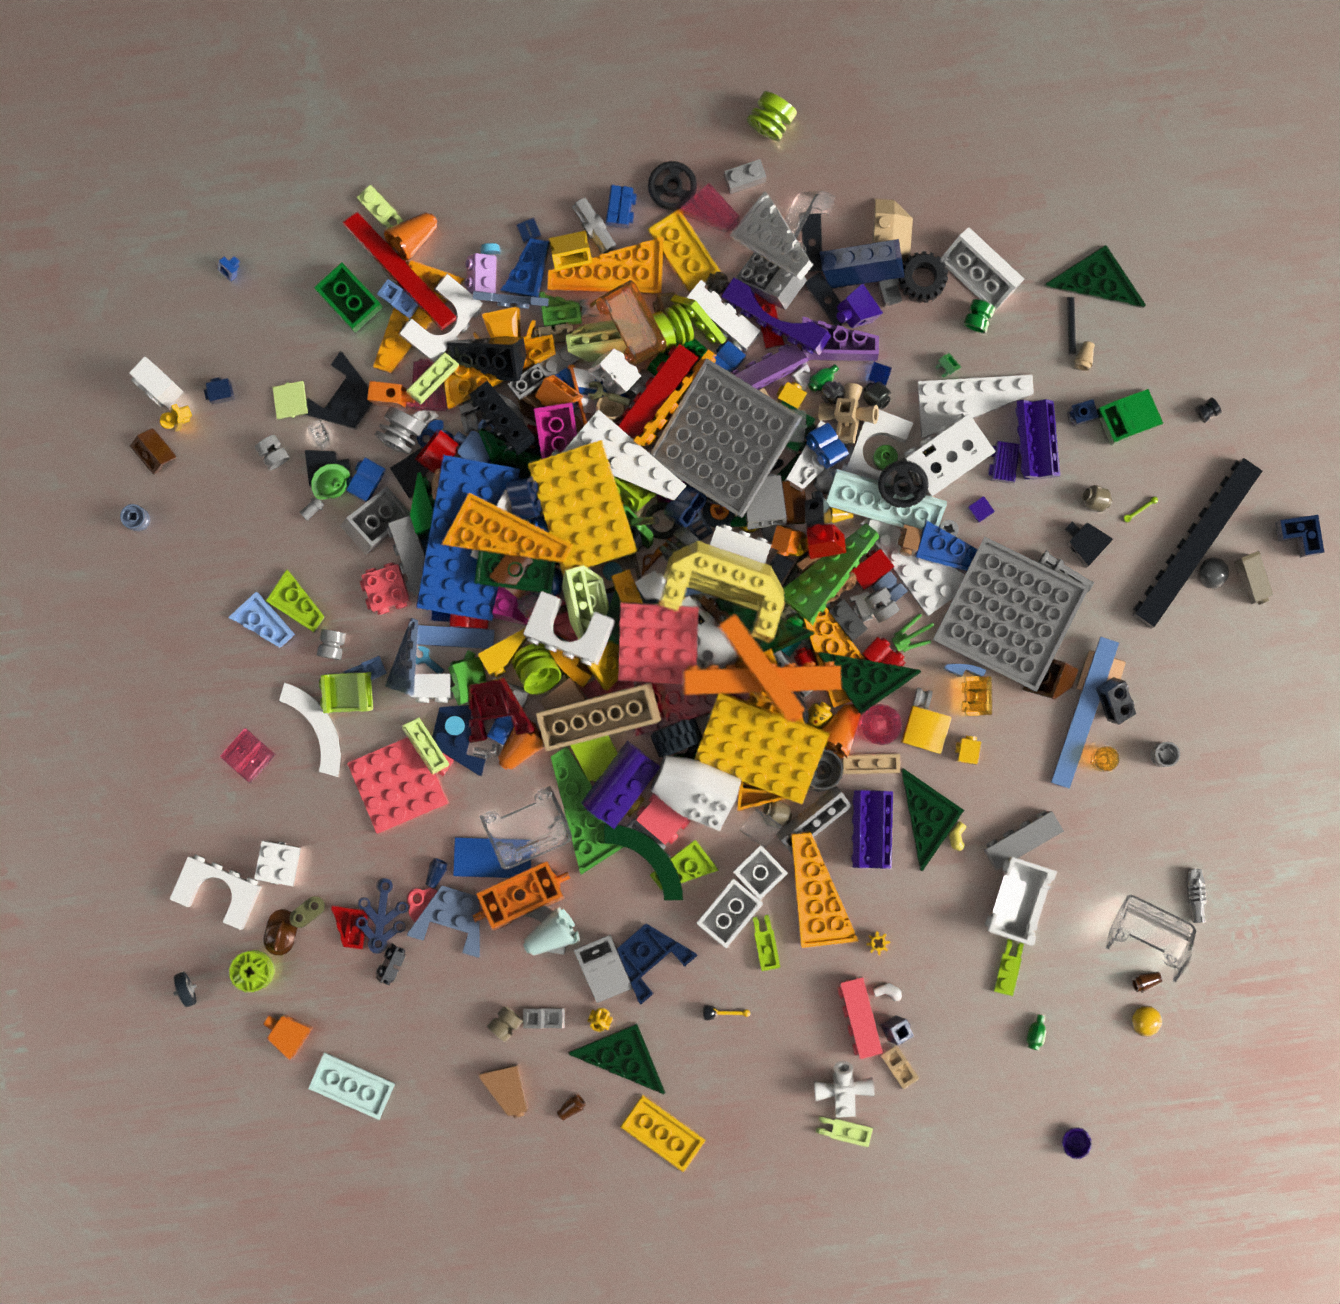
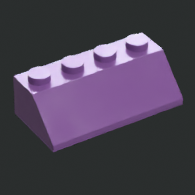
M786 344L778 349V353L773 355L770 352L761 357L762 361L758 363L755 361L745 365L746 369L742 371L737 369L731 373L759 390L800 369L809 359L797 346Z

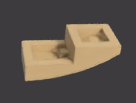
M897 1045L881 1055L903 1090L919 1080V1077Z

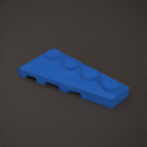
M925 520L915 557L968 571L978 549Z

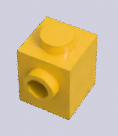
M787 382L785 386L781 384L776 393L779 396L777 401L781 403L783 400L799 409L807 392L801 390L802 387L799 384Z
M965 736V739L962 738L960 742H956L955 753L958 754L956 762L977 765L981 741H977V737Z

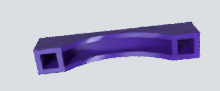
M734 277L721 296L734 309L741 310L740 314L746 318H755L756 323L764 328L769 326L774 334L780 337L783 334L788 337L787 341L795 346L797 344L802 345V349L811 355L813 352L820 355L831 338L830 333L826 329L813 322L789 323L770 316L758 304L753 290Z

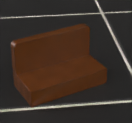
M153 428L137 435L130 444L131 449L153 475L158 473L164 464L174 460L176 457Z
M782 481L787 517L786 524L805 523V488L800 492L790 486V481Z

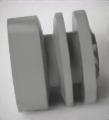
M390 406L384 416L390 425L380 424L379 427L386 433L376 431L375 436L386 446L398 452L410 454L412 449L405 444L415 446L416 443L409 437L410 435L420 437L425 425L407 413Z

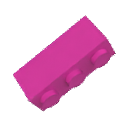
M572 403L534 408L542 459L551 457V454L556 449L562 453L577 435Z
M499 587L492 613L493 618L527 626L529 622L528 613L535 606L537 597L534 596L532 591H527L521 598L522 600H520L504 587Z

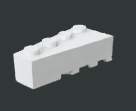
M700 280L687 298L696 300L723 335L733 342L732 344L739 350L743 349L746 352L760 335V330L743 315L739 314L737 316L735 314L737 311L729 303L725 302L723 304L719 295L714 290L708 291L705 289L704 286L706 284Z

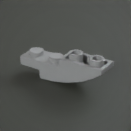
M565 345L556 352V355L542 361L540 364L537 363L521 374L519 381H511L508 383V386L518 400L537 391L544 378L558 374L569 365H574L580 358L569 353L567 345Z

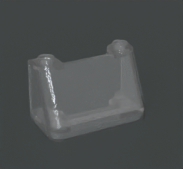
M809 191L797 194L784 218L796 239L809 214L821 213L830 215L836 196L826 191ZM799 242L802 249L806 253V247L804 246V244Z
M551 786L539 789L534 796V803L500 817L498 812L489 811L479 816L499 864L503 869L513 868L571 841L572 834Z

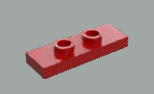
M754 293L760 307L770 316L778 319L775 305ZM760 326L765 350L784 346L782 335L780 337L774 334L769 326L765 328Z

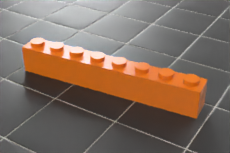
M825 662L823 666L815 667V663H804V667H796V663L784 664L783 668H777V664H772L791 691L841 689L840 666H835V662ZM727 665L726 669H718V666H707V670H699V666L687 667V670L682 671L683 695L764 692L748 669H738V665Z

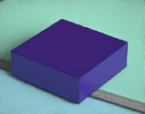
M984 496L968 507L978 523L995 512Z

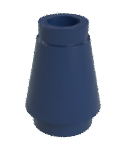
M433 858V861L429 864L425 884L436 888L448 870V863L441 859Z

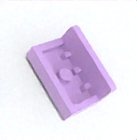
M479 253L468 256L465 263L467 269L465 287L467 291L471 294L473 291L495 294L496 256Z

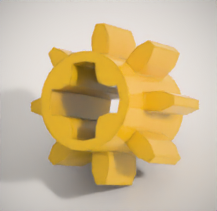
M876 931V936L868 935L871 940L866 945H871L870 953L877 950V954L880 955L881 950L888 951L885 946L890 941H885V933L879 936V932ZM881 938V944H883L882 947L877 946L875 948V942L873 941L875 939L879 940Z
M597 1008L596 1011L592 1009L587 1022L591 1023L590 1027L594 1031L602 1032L604 1029H609L613 1018L609 1017L610 1012L607 1009Z

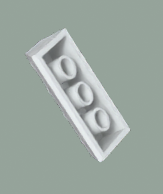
M970 228L959 235L940 260L980 300L992 304L996 309L1024 280L1018 272Z

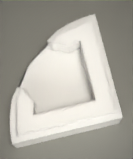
M807 364L791 376L802 387L803 391L810 382V369Z
M429 410L417 411L412 414V417L425 425V429L430 422L439 416L437 413Z

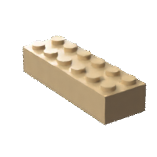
M651 682L540 711L536 714L546 751L657 723L661 720Z

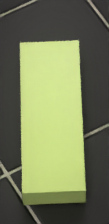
M444 352L407 389L406 393L421 405L459 367V364Z
M419 717L402 726L403 731L432 775L449 766L447 759Z

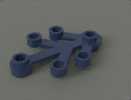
M387 878L379 879L376 884V888L380 892L377 913L370 906L368 898L362 897L358 900V906L367 913L376 925L375 933L367 925L368 921L365 917H358L355 920V925L361 928L369 939L368 948L377 954L385 951L387 941L397 933L403 932L406 928L404 922L396 921L393 927L383 934L386 924L400 913H405L408 910V905L400 901L394 909L386 914L388 893L393 888L391 880ZM385 882H387L389 885L388 889L386 890L382 888V885ZM362 900L367 901V905L365 907L361 906ZM400 904H404L405 909L403 911L399 910ZM360 919H363L365 921L363 926H359L358 921ZM398 923L402 924L401 930L396 929ZM377 940L381 941L380 947H375Z

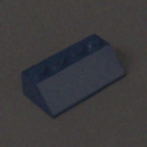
M899 239L820 252L822 270L832 289L904 277Z

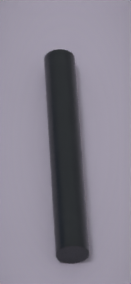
M1067 297L1069 354L1072 355L1076 354L1075 297Z

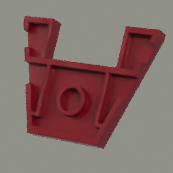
M505 678L469 685V709H471V719L469 720V727H471L470 743L488 739L483 720L511 716L516 735L534 731L532 724Z

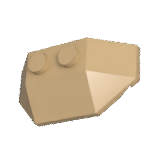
M875 199L872 243L899 239L903 263L910 256L913 218L895 200Z

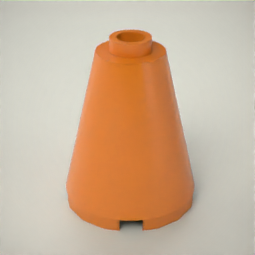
M427 212L387 228L384 232L385 240L392 249L395 248L398 251L397 254L404 262H407L437 228V219L433 214H428Z
M852 703L849 705L845 704L821 729L830 733L825 750L832 751L839 758L848 757L861 717Z
M531 720L529 721L534 728L533 732L516 735L513 728L498 756L499 764L507 770L509 768L513 770L545 747L541 731L536 728L537 725Z

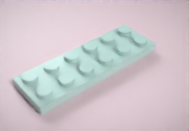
M839 469L836 470L826 498L830 507L898 527H903L905 524L919 529H923L925 520L939 527L947 506V501L925 495L921 502L909 508L892 506L881 497L877 480ZM912 493L907 497H900L896 494L893 496V498L898 500H908L914 497Z

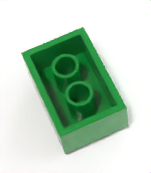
M343 262L314 287L316 292L354 333L358 332L383 309L381 303Z

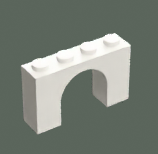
M448 274L441 279L433 290L452 305L456 316L452 328L443 335H433L413 319H409L398 333V335L433 363L447 349L446 342L458 340L457 335L461 331L464 333L470 326L469 320L472 317L476 318L482 311L480 307L483 303L473 299V295Z
M879 410L876 424L863 421L862 429L858 428L856 445H851L848 456L851 458L848 464L844 463L842 471L878 481L882 471L876 470L866 463L863 457L865 442L877 435H884L903 443L907 441L913 422ZM888 475L885 483L890 484L893 476Z
M541 591L524 631V635L528 638L527 641L535 645L539 643L545 644V648L553 652L560 650L563 652L562 655L574 659V656L581 659L580 662L591 666L592 663L598 665L615 621L594 612L589 627L582 638L574 642L561 641L555 636L553 625L562 601L555 596Z
M195 854L194 857L188 856L170 900L186 907H191L200 885L205 880L212 877L222 879L228 884L232 893L231 904L223 923L240 930L244 929L262 886L257 885L258 881L250 877L247 880L241 878V874L234 870L229 872L222 870L223 866L215 862L208 864L204 862L205 858Z

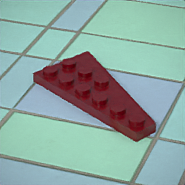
M634 681V687L650 682ZM651 682L661 720L657 723L635 728V737L684 719L688 720L712 712L719 694L683 695V684ZM726 693L744 701L750 699V693Z

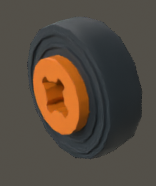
M708 498L703 506L704 519L713 528H716V526L721 527V524L731 525V521L736 516V514L711 498Z

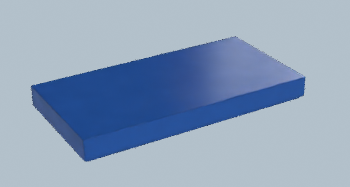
M455 838L453 876L511 878L531 869L532 840Z

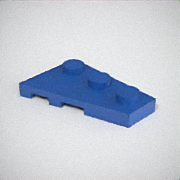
M530 238L514 270L512 269L507 282L505 285L503 284L502 292L528 297L539 296L550 246L549 241Z

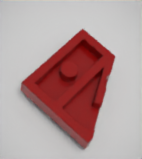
M332 905L331 909L334 913L343 947L363 950L365 933L355 925V920L358 917H365L368 921L367 913L360 909ZM363 919L358 921L359 926H363L365 923Z

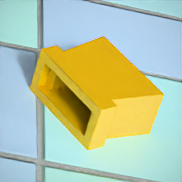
M586 230L548 238L555 271L593 263Z

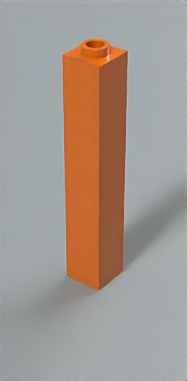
M734 614L717 626L786 722L792 721L793 723L802 717L801 713L805 709L737 616Z

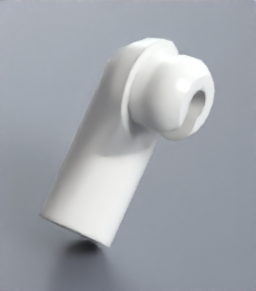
M891 983L873 988L875 997L887 994L893 1001H899L902 997L901 990Z

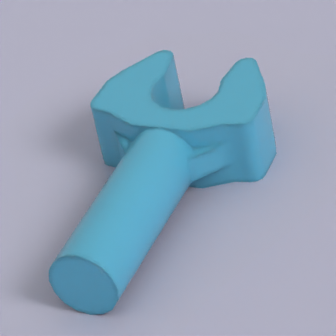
M418 646V649L423 652V657L418 658L416 656V664L425 663L437 674H442L444 669L429 657L430 650L426 647Z

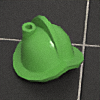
M327 464L320 467L315 472L311 481V489L314 496L321 500L340 497L345 492L350 473L344 466L339 464Z

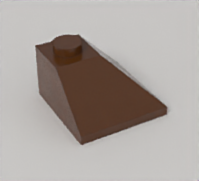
M1053 659L1037 692L1024 686L1023 690L1055 700L1072 688L1079 669L1066 662Z

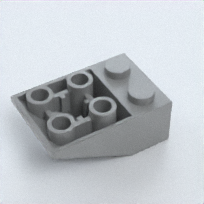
M755 252L736 277V279L748 285L754 293L784 310L787 309L807 281L805 276L799 280Z
M611 934L574 950L597 1003L632 989Z

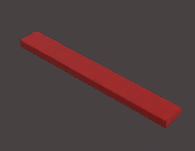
M358 212L343 222V226L441 330L456 320L454 313Z

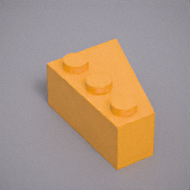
M741 781L737 811L787 798Z

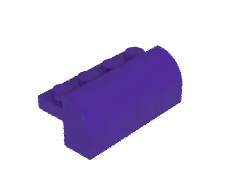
M1047 399L1032 402L1027 400L1017 401L1015 411L1019 424L1017 432L1020 436L1019 452L1022 457L1021 472L1024 479L1036 480L1060 477L1054 401Z
M626 741L581 803L595 817L615 829L660 769V765L647 757L643 751L632 743Z
M854 790L852 798L854 805V814L852 816L853 853L851 856L853 868L892 869L893 791Z

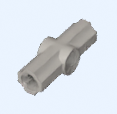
M586 198L577 201L572 208L583 223L582 226L586 230L587 235L594 240L602 254L613 250L616 247V243L606 230L607 227L599 214L595 213Z

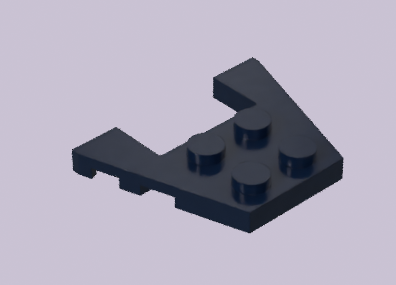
M469 705L439 707L432 735L435 743L441 752L477 775L482 776L486 759L467 755L470 744L469 736L471 735V727H469L471 709H469ZM458 716L463 719L465 729L460 735H451L446 731L445 723L448 718Z
M647 923L617 948L640 1005L654 994L641 977L664 957L672 952L685 967L698 956L694 951Z

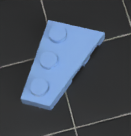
M255 592L228 617L279 648L284 646L295 635L258 592Z

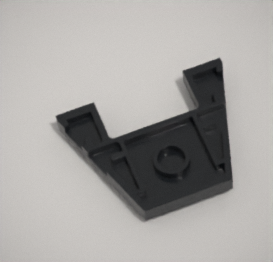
M340 351L331 366L346 376L345 380L325 408L307 398L308 413L302 415L356 430L374 404L367 400L368 385L343 352Z

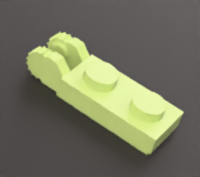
M371 185L357 197L360 203L383 226L385 225L387 228L393 226L388 222L392 218L398 224L403 222L397 212Z
M819 1116V1121L833 1124L832 1131L816 1128V1133L830 1136L832 1139L869 1147L872 1127Z

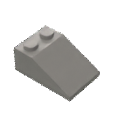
M385 487L349 515L340 527L366 555L389 536L386 528L389 526V521L410 515V512L392 491Z

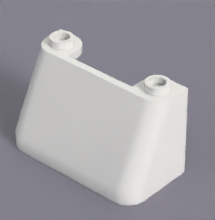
M1010 857L1009 860L1006 859L1002 869L1005 871L992 914L987 916L985 926L988 927L987 931L1034 946L1036 936H1034L1035 932L1033 930L1037 931V924L1045 898L1051 887L1048 884H1051L1052 880L1054 881L1057 871Z

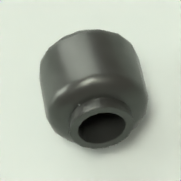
M880 381L868 383L863 390L865 392L863 395L864 401L870 406L877 405L878 409L883 410L892 400L890 398V390Z

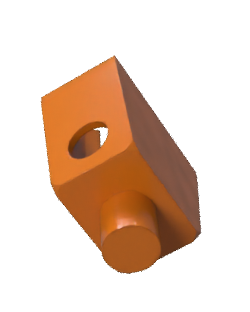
M369 381L367 400L379 407L405 408L406 402H415L406 393L407 388L400 384Z
M269 1015L263 1023L265 1027L271 1030L267 1039L289 1060L294 1057L313 1028L287 1015H282L279 1021Z

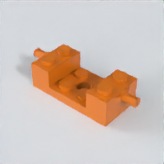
M548 861L487 888L477 893L482 905V911L472 915L476 923L483 918H487L491 928L496 931L511 924V921L545 905L548 907L565 898L562 894L560 883L570 879L567 871L556 876ZM518 890L525 892V898L521 901L515 899V893Z

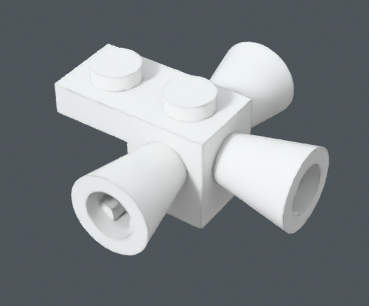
M840 1061L834 1065L833 1084L814 1082L815 1099L818 1101L835 1096L836 1118L856 1116L855 1094L874 1097L873 1077L854 1082L853 1065L847 1061Z

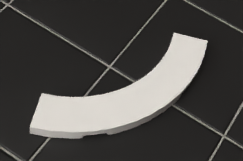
M284 683L279 701L294 707L302 713L311 723L317 734L321 750L319 772L338 777L341 763L340 744L336 728L328 713H323L320 703L312 696L295 686Z

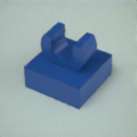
M235 256L230 261L223 257L218 262L217 270L232 282L237 276L240 261Z

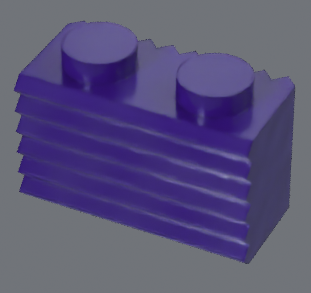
M997 441L995 446L992 445L996 452L991 455V457H994L993 464H989L988 469L991 481L1014 484L1020 444Z

